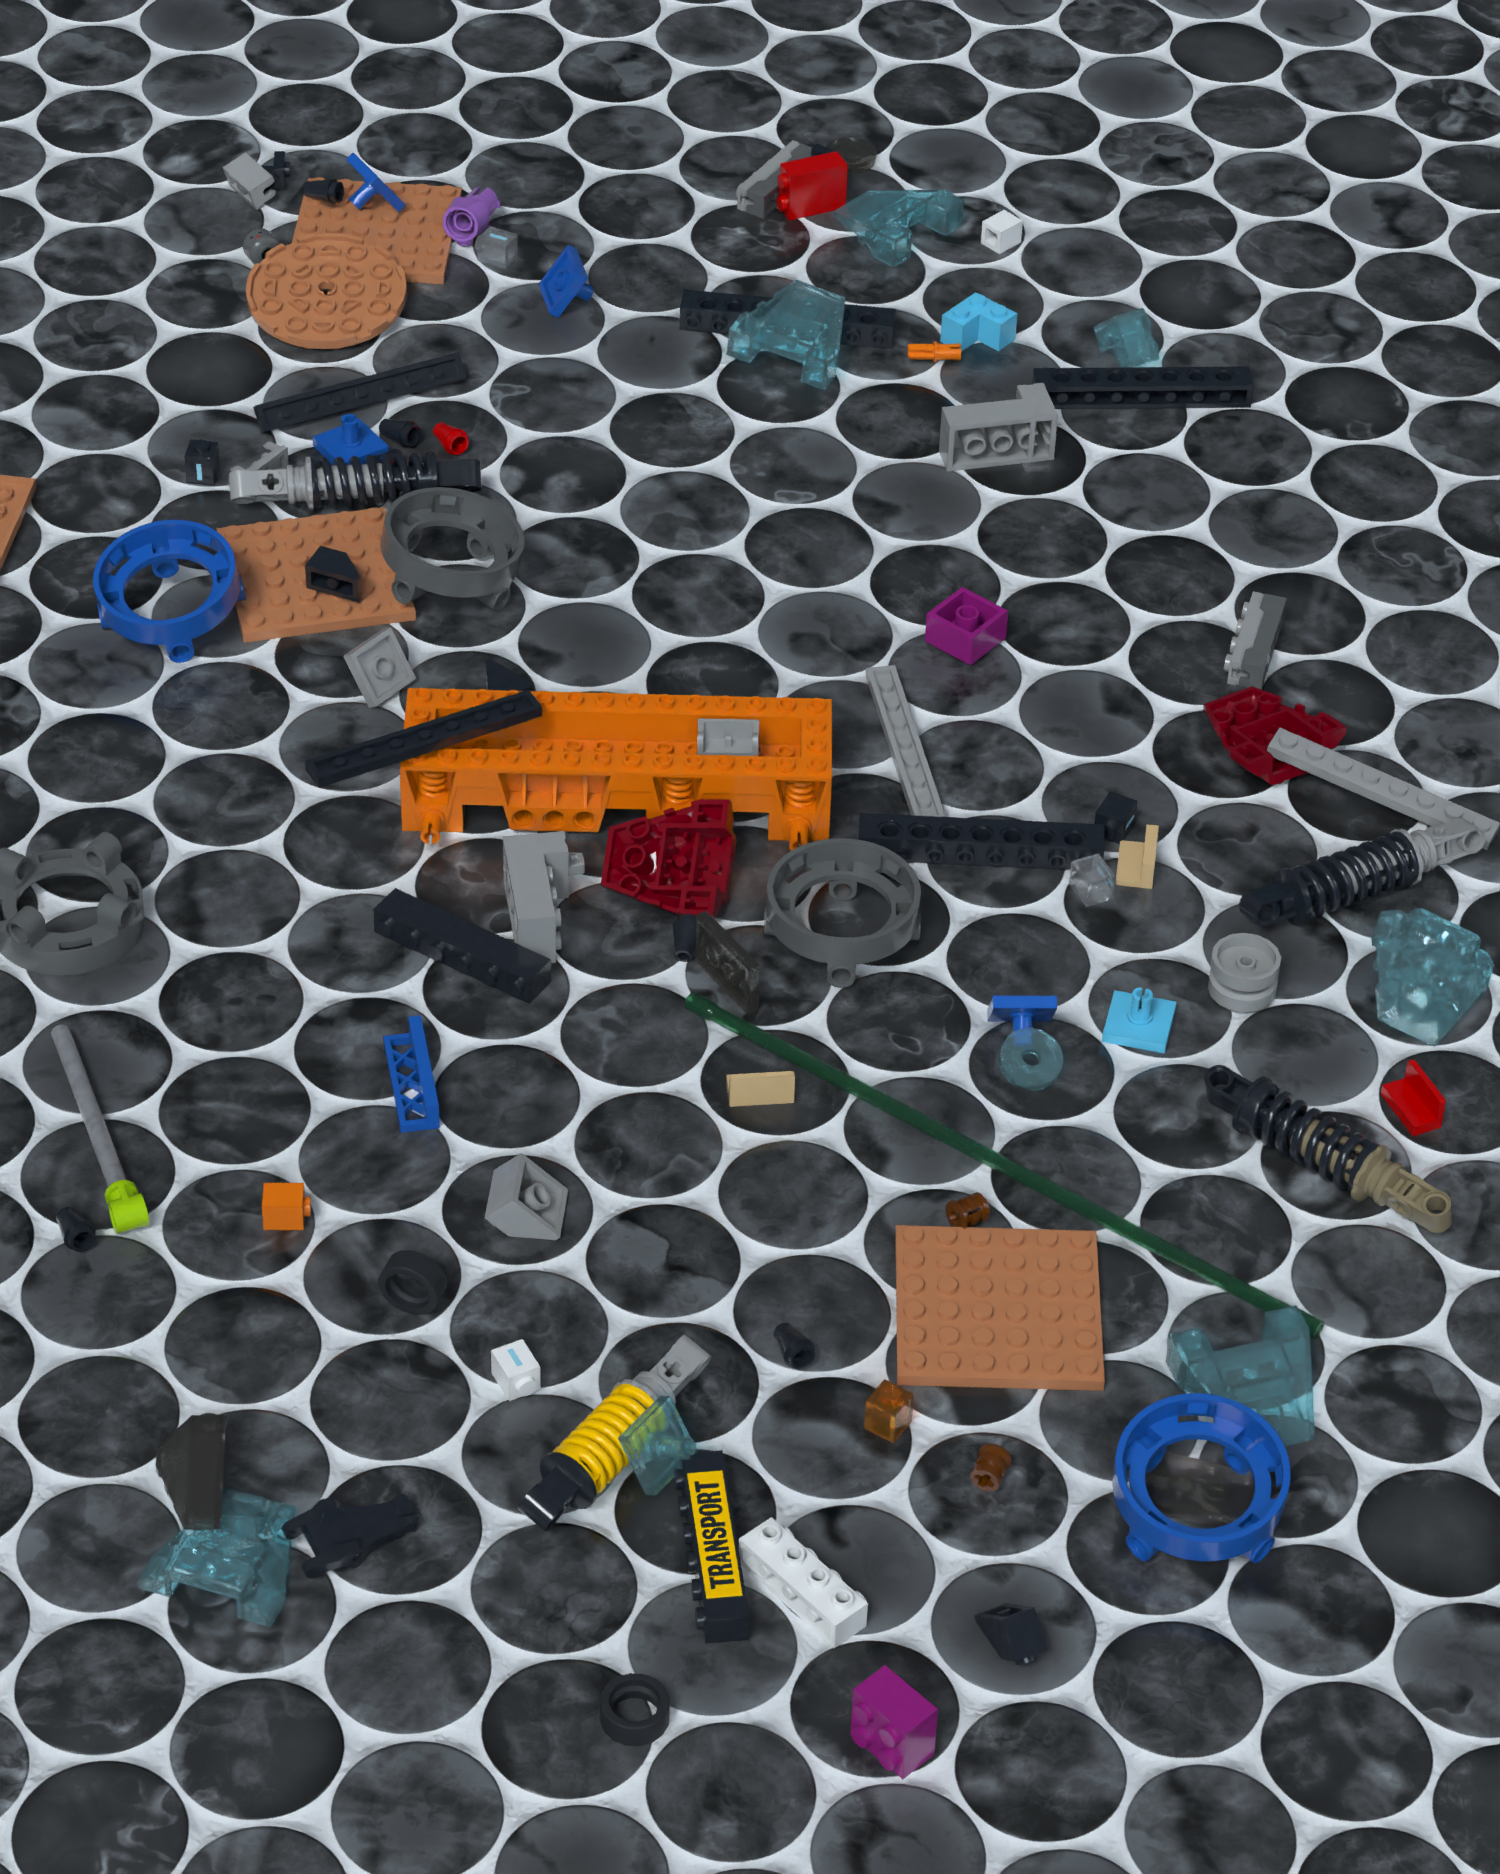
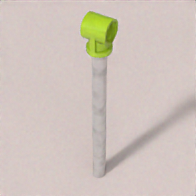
M57 1025L52 1029L51 1035L108 1186L104 1195L116 1234L149 1226V1217L144 1198L141 1193L138 1194L136 1185L126 1180L71 1031L67 1025Z

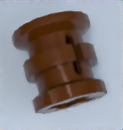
M976 1192L971 1194L970 1197L966 1196L958 1201L951 1200L947 1202L945 1211L951 1227H963L965 1229L967 1226L971 1227L978 1224L979 1221L988 1220L990 1207L986 1198L981 1193Z
M984 1444L980 1447L978 1452L979 1458H977L971 1471L970 1479L978 1489L996 1491L1001 1484V1479L1004 1477L1006 1470L1010 1468L1012 1457L1006 1449L999 1445Z

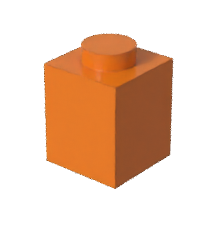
M264 1183L262 1199L263 1230H304L305 1217H311V1196H305L304 1183Z

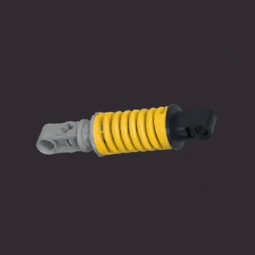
M683 1335L649 1372L643 1371L633 1380L624 1379L622 1382H618L613 1387L609 1396L559 1446L541 1460L540 1473L543 1480L526 1494L518 1509L546 1532L556 1523L569 1506L577 1509L589 1508L596 1501L597 1493H601L606 1488V1484H610L615 1476L631 1462V1459H634L639 1454V1451L644 1449L647 1443L659 1432L662 1433L668 1425L667 1414L675 1406V1397L691 1380L693 1381L700 1375L710 1362L712 1356L689 1337Z

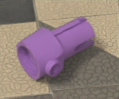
M478 186L465 198H454L443 216L442 222L445 232L449 237L457 241V244L460 246L472 245L473 239L488 228L490 216L497 208H500V201H498L495 192L488 187L480 195H477L481 191V186Z

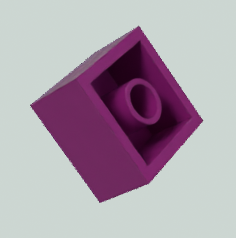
M961 587L927 613L925 641L971 666L1006 638L1008 610Z
M884 1665L853 1689L850 1735L859 1747L866 1748L878 1758L880 1764L886 1770L893 1771L903 1780L934 1756L938 1709Z

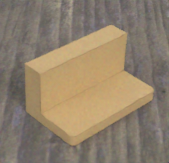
M1146 825L1145 843L1120 841L1116 885L1152 889L1159 826Z
M793 1071L726 1075L729 1107L794 1103L795 1074Z

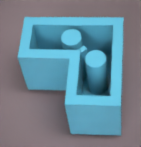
M975 292L942 315L940 342L944 344L960 343L961 348L959 349L962 352L975 342L980 341L1000 351L1016 338L1017 313Z

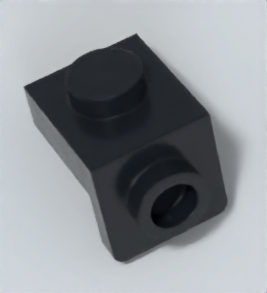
M274 151L273 166L262 167L273 176L275 182L264 190H285L286 177L291 175L290 162H285V151Z

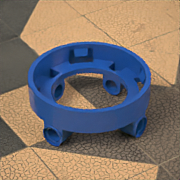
M156 521L126 532L105 549L98 559L93 574V587L98 602L97 607L102 629L111 628L119 635L135 642L150 645H166L169 659L176 663H184L192 659L194 656L192 639L205 634L221 623L231 612L236 602L246 600L241 574L238 573L230 544L214 529L193 521ZM197 544L204 545L217 551V553L213 556L209 552L195 546ZM129 559L115 576L110 575L123 560ZM177 559L190 560L203 566L213 579L212 590L207 600L195 611L173 619L152 620L139 616L127 606L124 598L126 587L131 578L142 568L150 564L153 573L157 577L169 578L174 576L179 570Z
M1187 1393L1167 1397L1147 1406L1124 1429L1117 1445L1112 1474V1487L1116 1505L1125 1522L1130 1527L1129 1534L1126 1536L1128 1548L1142 1561H1148L1158 1551H1162L1178 1558L1193 1561H1218L1243 1554L1254 1564L1260 1562L1268 1554L1275 1542L1273 1532L1282 1517L1290 1485V1462L1286 1448L1274 1428L1254 1410L1232 1399L1212 1394ZM1192 1415L1213 1417L1214 1423L1202 1421L1178 1423V1417ZM1199 1439L1225 1446L1223 1455L1229 1467L1240 1475H1246L1250 1471L1254 1481V1497L1244 1514L1227 1525L1217 1528L1200 1529L1181 1525L1160 1512L1148 1495L1145 1473L1151 1472L1159 1465L1166 1454L1168 1445L1183 1440ZM1126 1469H1130V1470H1129V1476H1128V1486H1127V1484H1126V1483H1127ZM1269 1472H1275L1276 1487L1282 1484L1277 1499H1270L1271 1477Z

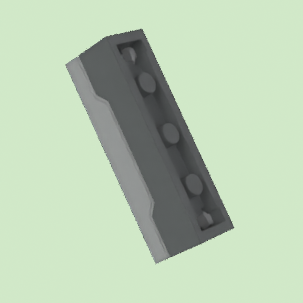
M792 140L787 146L782 148L773 158L769 159L766 164L738 186L736 191V197L738 198L737 209L764 219L777 208L776 199L779 196L777 176L780 174V163L811 157L812 147Z
M1253 591L1250 602H1244L1241 619L1238 620L1236 633L1231 641L1230 654H1227L1225 659L1224 671L1228 672L1227 684L1246 688L1253 686L1262 690L1284 622L1287 598Z

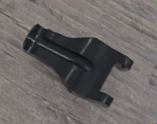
M404 1494L395 1496L390 1502L364 1507L344 1505L329 1497L319 1500L312 1509L286 1521L282 1525L281 1530L288 1540L295 1539L304 1534L315 1557L303 1562L301 1568L307 1578H316L335 1568H356L378 1545L391 1541L394 1538H401L405 1532L410 1530L415 1533L420 1515L418 1512H415L411 1499Z

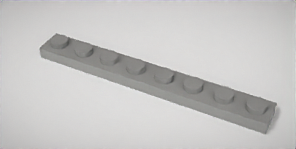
M895 665L866 668V679L910 814L914 816L946 817Z
M1279 728L1268 745L1267 751L1274 758L1430 826L1440 825L1455 818H1463L1485 832L1486 840L1482 847L1485 850L1489 848L1498 832L1500 823L1285 729Z

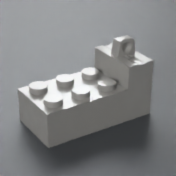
M1044 383L1017 385L1016 399L942 407L939 453L946 471L1054 460L1058 414Z
M565 831L503 836V883L514 943L551 959V963H556V950H561L560 931H556L557 927H561L560 908H554V906L557 905V899L569 898V876L585 873L583 854L580 852H568Z

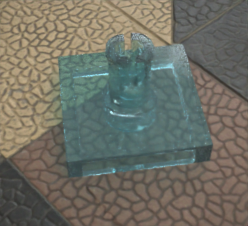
M660 1396L618 1437L646 1495L656 1496L674 1478V1469L680 1468V1458L683 1460L690 1459V1455H694L697 1452L695 1441L690 1437L670 1396Z

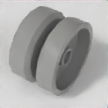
M1249 933L1230 934L1220 939L1213 947L1208 981V990L1211 997L1220 1006L1231 1011L1246 1013L1268 1007L1276 997L1281 955L1278 948L1268 939Z

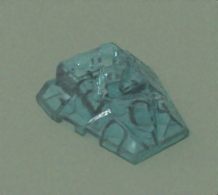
M1416 908L1408 914L1400 910L1381 911L1371 937L1372 946L1376 947L1377 953L1373 966L1374 971H1378L1379 982L1375 986L1378 1020L1435 1047L1457 1023L1458 1019L1468 1011L1474 1001L1487 989L1494 964L1488 952L1480 949L1481 939L1479 935L1423 908Z
M229 1487L152 1555L137 1581V1587L171 1598L180 1582L236 1599L237 1618L271 1628L286 1600V1577L289 1573V1550L292 1546V1540L285 1538L281 1527L286 1521L295 1517V1506Z

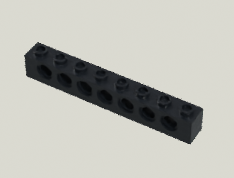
M684 289L680 305L679 330L892 349L896 309Z
M1249 366L1033 368L1032 385L1044 383L1055 409L1251 408L1253 381Z
M859 813L858 840L883 846L898 854L908 863L1101 872L1100 867L1103 868L1104 824Z

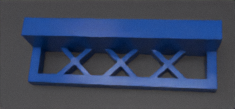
M421 1015L408 1017L409 1033L383 1036L401 1133L440 1128L439 1103ZM410 1044V1048L404 1054L392 1049V1046ZM403 1065L414 1070L408 1077L397 1072ZM408 1087L419 1092L413 1099L402 1095ZM412 1110L424 1115V1119L407 1121L405 1117Z

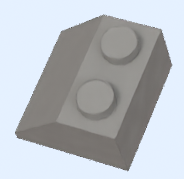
M520 1153L493 1171L485 1219L510 1237L557 1240L561 1235L568 1189L528 1157Z

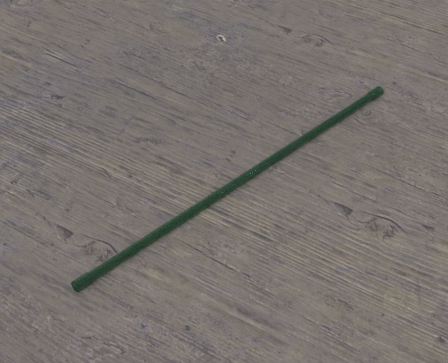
M695 992L690 993L684 1003L686 1010L707 1021L717 1023L1267 1312L1315 1340L1321 1334L1324 1321L1299 1308H1293L720 1008L716 1003Z

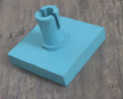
M1140 987L1134 989L1132 993L1114 990L1103 1030L1102 1042L1165 1054L1177 1002L1154 998L1152 991L1147 988L1145 989L1144 996L1142 995L1143 988Z

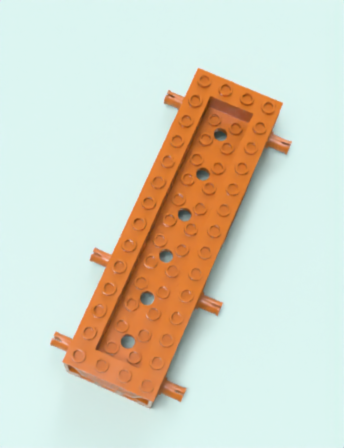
M408 688L404 729L522 691ZM530 691L542 706L541 717L400 762L402 831H421L420 838L426 844H429L430 835H432V844H435L440 839V832H463L465 805L503 806L511 830L598 832L605 809H645L646 817L651 819L664 815V810L674 808L677 811L692 806V801L699 799H729L732 802L733 812L768 813V840L790 841L789 849L792 851L797 848V845H805L808 841L829 839L832 786V699ZM698 718L759 720V756L697 755Z

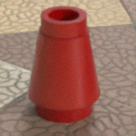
M443 422L435 425L433 434L448 454L460 455L467 450L469 439L464 430Z

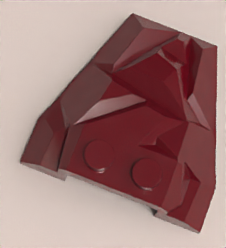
M1253 686L1203 704V711L1230 758L1271 785L1281 784L1288 779L1308 773L1274 758L1267 751L1268 745L1279 728L1329 749L1336 748L1346 734V726L1324 712H1319L1316 716L1305 713V705L1297 703L1295 704V709L1282 704V697Z
M699 799L692 801V806L675 811L674 808L664 810V815L648 819L644 816L609 827L600 885L603 888L678 915L692 914L698 918H708V916L715 918L721 910V905L729 899L737 843L736 835L732 831L734 822L732 802L729 799Z

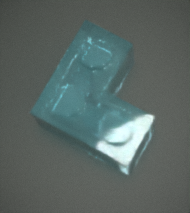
M1144 308L1116 315L1093 327L1101 353L1113 349L1119 367H1142L1160 359L1159 347L1153 339L1150 319L1145 314Z

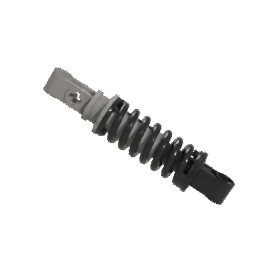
M435 451L422 455V463L420 456L417 453H412L409 457L408 466L403 454H397L394 457L393 467L389 456L386 454L380 456L379 463L375 462L372 455H367L364 459V464L360 463L357 456H352L349 459L348 465L345 464L342 457H336L333 466H330V462L326 457L320 460L306 457L304 466L301 467L286 465V469L236 470L229 473L230 501L232 503L248 504L252 502L288 500L289 504H295L296 501H306L309 510L321 509L323 505H328V500L332 508H337L340 499H344L347 507L353 506L355 498H359L362 506H367L369 499L374 497L376 505L381 506L384 503L385 493L387 492L392 504L400 497V492L406 494L415 490L434 487L455 488L469 492H477L482 489L480 460L437 461ZM269 481H273V490H268L267 485Z
M1455 818L1452 821L1431 826L1426 830L1419 829L1410 834L1404 829H1395L1388 835L1363 842L1359 846L1348 847L1345 851L1334 852L1331 856L1320 857L1317 861H1308L1303 866L1298 865L1278 870L1274 875L1273 883L1247 891L1240 899L1239 909L1243 915L1262 927H1268L1285 919L1291 924L1299 926L1306 923L1309 919L1322 916L1326 910L1334 912L1339 906L1348 907L1353 901L1362 902L1367 896L1376 897L1381 891H1392L1395 886L1404 887L1410 884H1417L1421 881L1423 872L1431 871L1438 865L1447 864L1455 859L1480 851L1484 846L1486 835L1482 829L1463 818Z

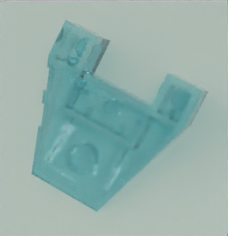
M946 190L867 191L835 210L834 217L849 232H854L862 245L866 244L870 248V254L874 258L894 268L911 258L912 231L908 229L909 227L919 222L947 236L962 226L964 200Z
M795 280L774 293L773 299L768 302L761 301L758 303L757 308L752 312L745 311L740 314L729 329L726 355L751 364L761 349L803 364L800 382L826 390L836 376L846 297Z
M1297 1305L1265 1312L1261 1341L1214 1351L1201 1327L1169 1334L1166 1364L1178 1387L1184 1393L1218 1395L1251 1408L1274 1428L1284 1446L1314 1440L1310 1329Z

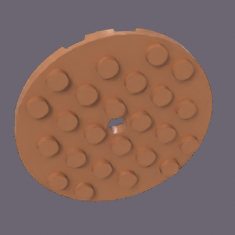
M341 233L310 234L297 237V242L285 246L282 243L265 253L266 258L259 264H254L246 282L247 306L254 321L271 336L305 349L337 350L374 338L396 321L405 306L407 297L405 273L402 266L393 260V255L378 244L374 247L364 243V238ZM330 289L331 291H328L327 295H325L322 290Z

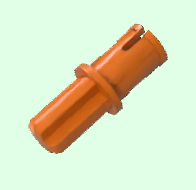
M933 341L932 344H908L907 357L908 359L932 360L933 362H937V360L960 361L961 349L959 348H961V344H938L937 341Z

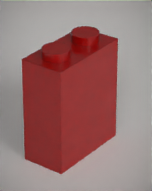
M838 151L780 163V174L777 176L779 196L776 202L779 211L783 212L789 221L846 208L848 164Z

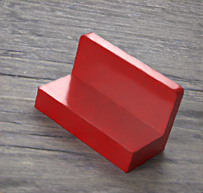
M1414 1059L1407 1061L1405 1078L1382 1085L1381 1095L1411 1135L1416 1136L1441 1128L1446 1100Z

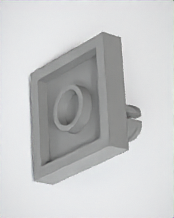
M391 627L383 628L343 656L369 708L377 707L416 679Z

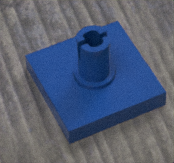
M353 152L346 160L365 178L363 180L365 183L348 199L361 210L375 194H381L400 212L406 204Z
M570 245L566 246L538 284L549 314L559 318L575 296L588 301L593 295L592 286L585 283L588 276L577 248Z
M354 414L343 415L341 417L342 426L312 437L313 446L332 465H334L336 457H342L345 464L348 465L349 459L352 456H357L360 463L364 464V459L367 455L375 456L389 451V446Z
M992 996L987 1009L988 1022H1013V1047L1030 1048L1032 1047V1022L1052 1021L1057 1010V996Z

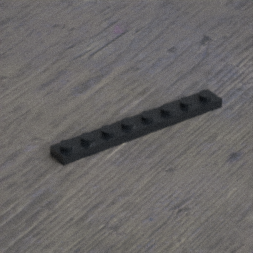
M457 352L255 405L253 409L261 434L463 381L467 377L460 354Z
M528 689L306 760L305 770L316 786L321 788L541 717L542 706Z

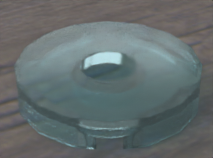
M1025 1028L1013 1032L1006 1038L1001 1046L998 1062L1001 1073L1011 1084L1025 1087L1024 1090L1035 1091L1045 1089L1055 1082L1062 1070L1064 1057L1060 1045L1053 1036L1043 1030ZM1028 1053L1033 1054L1038 1058L1039 1064L1034 1066L1028 1065L1024 1062L1022 1056Z

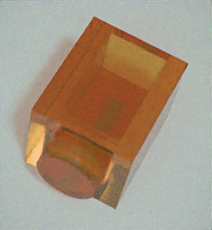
M884 1379L866 1400L864 1428L894 1443L912 1422L914 1394Z

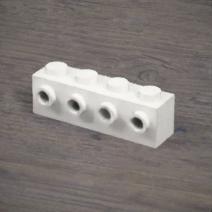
M771 1517L739 1538L741 1565L834 1649L867 1626L868 1603L860 1592L851 1589L835 1570L829 1569L824 1565L812 1549L805 1548L796 1540L787 1527L781 1526Z

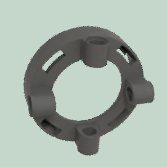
M434 487L406 493L389 506L385 515L380 548L384 560L396 573L395 580L392 583V593L398 602L408 604L428 591L450 597H475L486 606L498 612L506 606L510 599V584L519 571L525 541L523 530L518 521L498 503L466 490ZM449 526L469 532L467 548L474 558L483 559L493 553L494 561L485 570L459 571L427 563L410 552L418 546L423 528ZM507 549H511L512 552H515L509 560Z
M102 832L85 849H57L41 852L29 857L5 847L1 848L0 912L1 910L3 911L4 921L0 920V953L21 968L47 975H75L91 972L117 961L128 953L142 934L145 915L142 887L134 872L121 862L120 853L122 852V847L119 840L108 832ZM62 876L96 878L107 885L112 892L106 893L101 898L97 907V923L95 925L68 933L47 932L45 919L36 908L24 906L18 912L17 903L21 894L30 885L42 880ZM92 943V945L83 948L60 950V948H73Z
M847 838L824 839L807 843L784 855L776 863L769 875L764 911V935L776 936L787 948L803 957L827 963L828 982L837 988L849 987L855 981L856 964L883 959L897 952L909 941H920L921 888L919 879L912 867L902 857L875 843ZM802 870L807 871L795 878L790 884L785 881ZM881 873H885L888 876L892 877L897 882H899L901 886L897 888L889 879L882 876ZM829 881V894L834 899L840 901L850 900L856 895L857 882L874 888L885 897L890 906L891 915L887 923L871 935L833 937L815 933L806 928L796 915L795 904L801 894L807 889Z

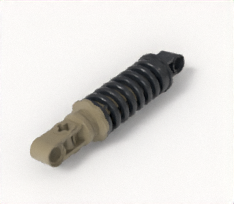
M1215 1065L1206 1071L1204 1081L1207 1099L1212 1105L1233 1116L1232 1126L1235 1131L1247 1133L1254 1140H1262L1264 1146L1270 1149L1276 1148L1281 1156L1290 1157L1293 1163L1299 1166L1305 1165L1307 1171L1313 1174L1319 1173L1322 1180L1334 1182L1336 1188L1342 1191L1348 1190L1350 1196L1358 1202H1362L1370 1196L1376 1204L1380 1206L1387 1205L1399 1215L1411 1219L1433 1233H1441L1450 1228L1452 1224L1450 1197L1445 1192L1426 1183L1419 1176L1407 1172L1402 1164L1391 1162V1150L1386 1146L1374 1141L1372 1142L1367 1138L1365 1139L1361 1133H1355L1350 1137L1351 1130L1349 1126L1342 1124L1336 1128L1335 1118L1327 1116L1322 1119L1321 1110L1317 1108L1307 1111L1308 1106L1304 1100L1300 1099L1293 1103V1095L1288 1091L1278 1095L1280 1088L1265 1076L1251 1082L1224 1065ZM1220 1084L1225 1085L1223 1087H1215ZM1433 1210H1442V1211H1443V1212L1438 1213V1214L1431 1213V1211H1433Z

